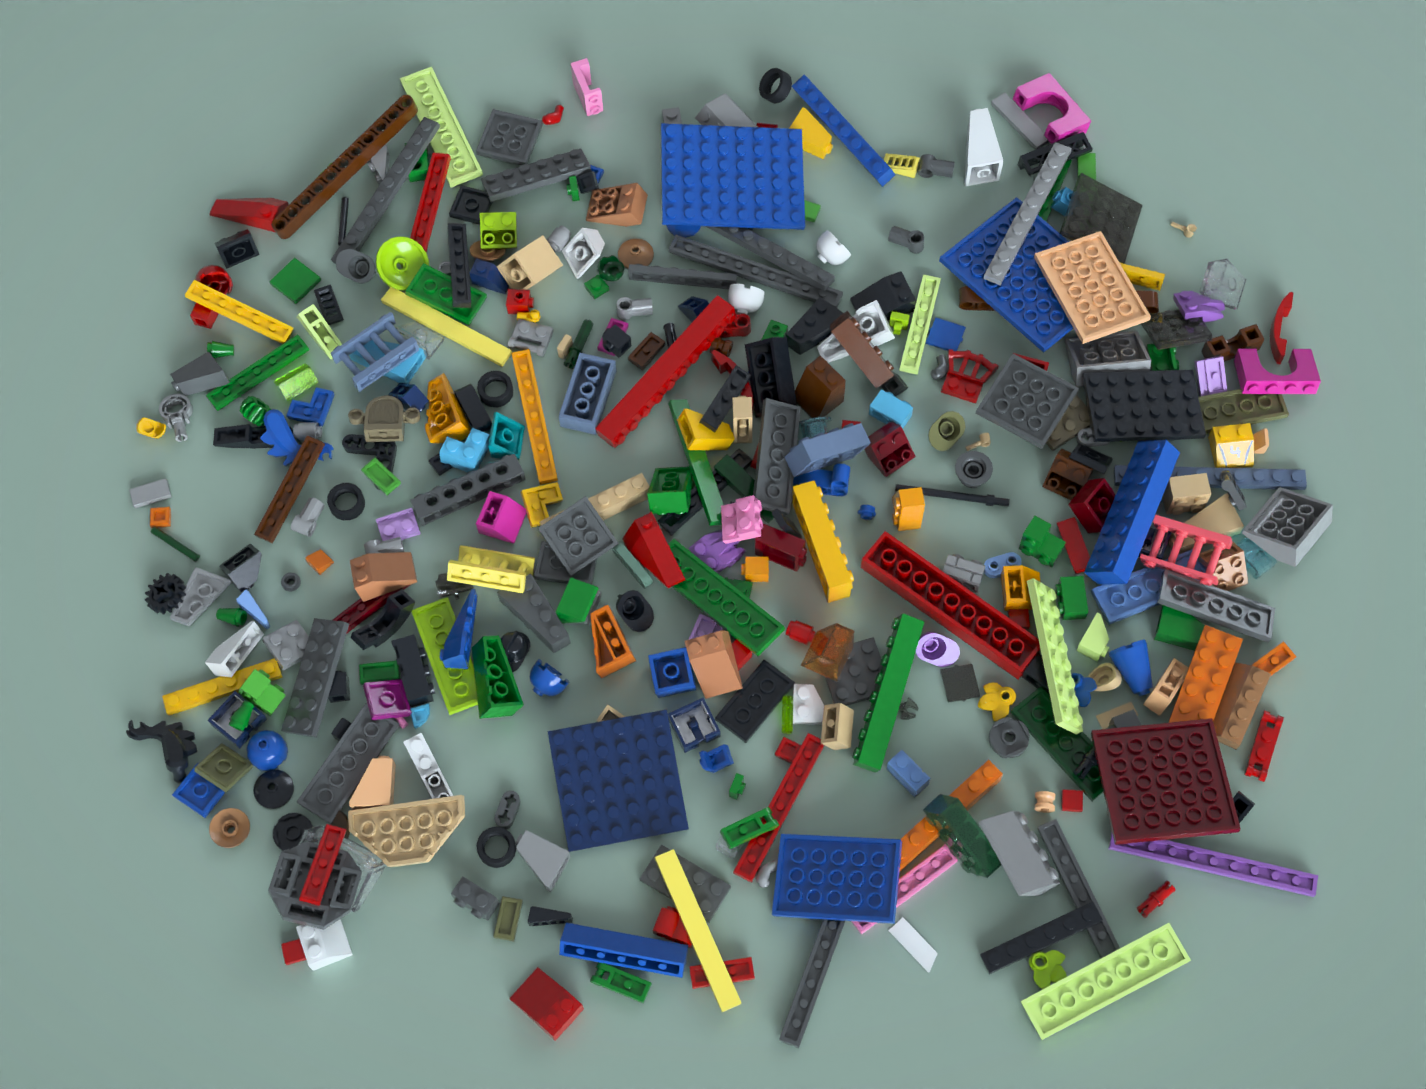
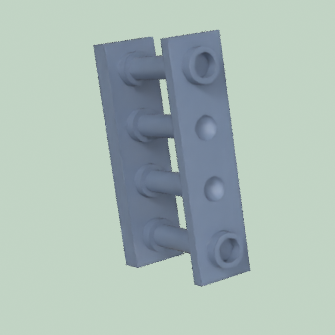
M392 312L381 316L378 321L343 345L337 346L331 352L335 364L343 361L355 375L352 380L359 392L419 351L417 341L413 336L407 340L393 326L396 322ZM385 330H388L400 344L393 350H390L378 336ZM373 340L385 356L375 360L363 345ZM356 350L370 365L363 371H360L348 357Z

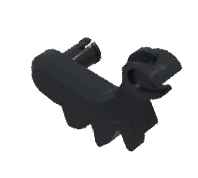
M131 720L128 723L129 730H126L127 736L139 741L149 738L159 740L162 743L167 770L173 772L175 782H183L186 778L185 769L189 763L188 756L197 753V746L192 742V740H195V734L188 730H182L181 722L166 725V721H161L153 727L140 722V727L134 729L133 721Z

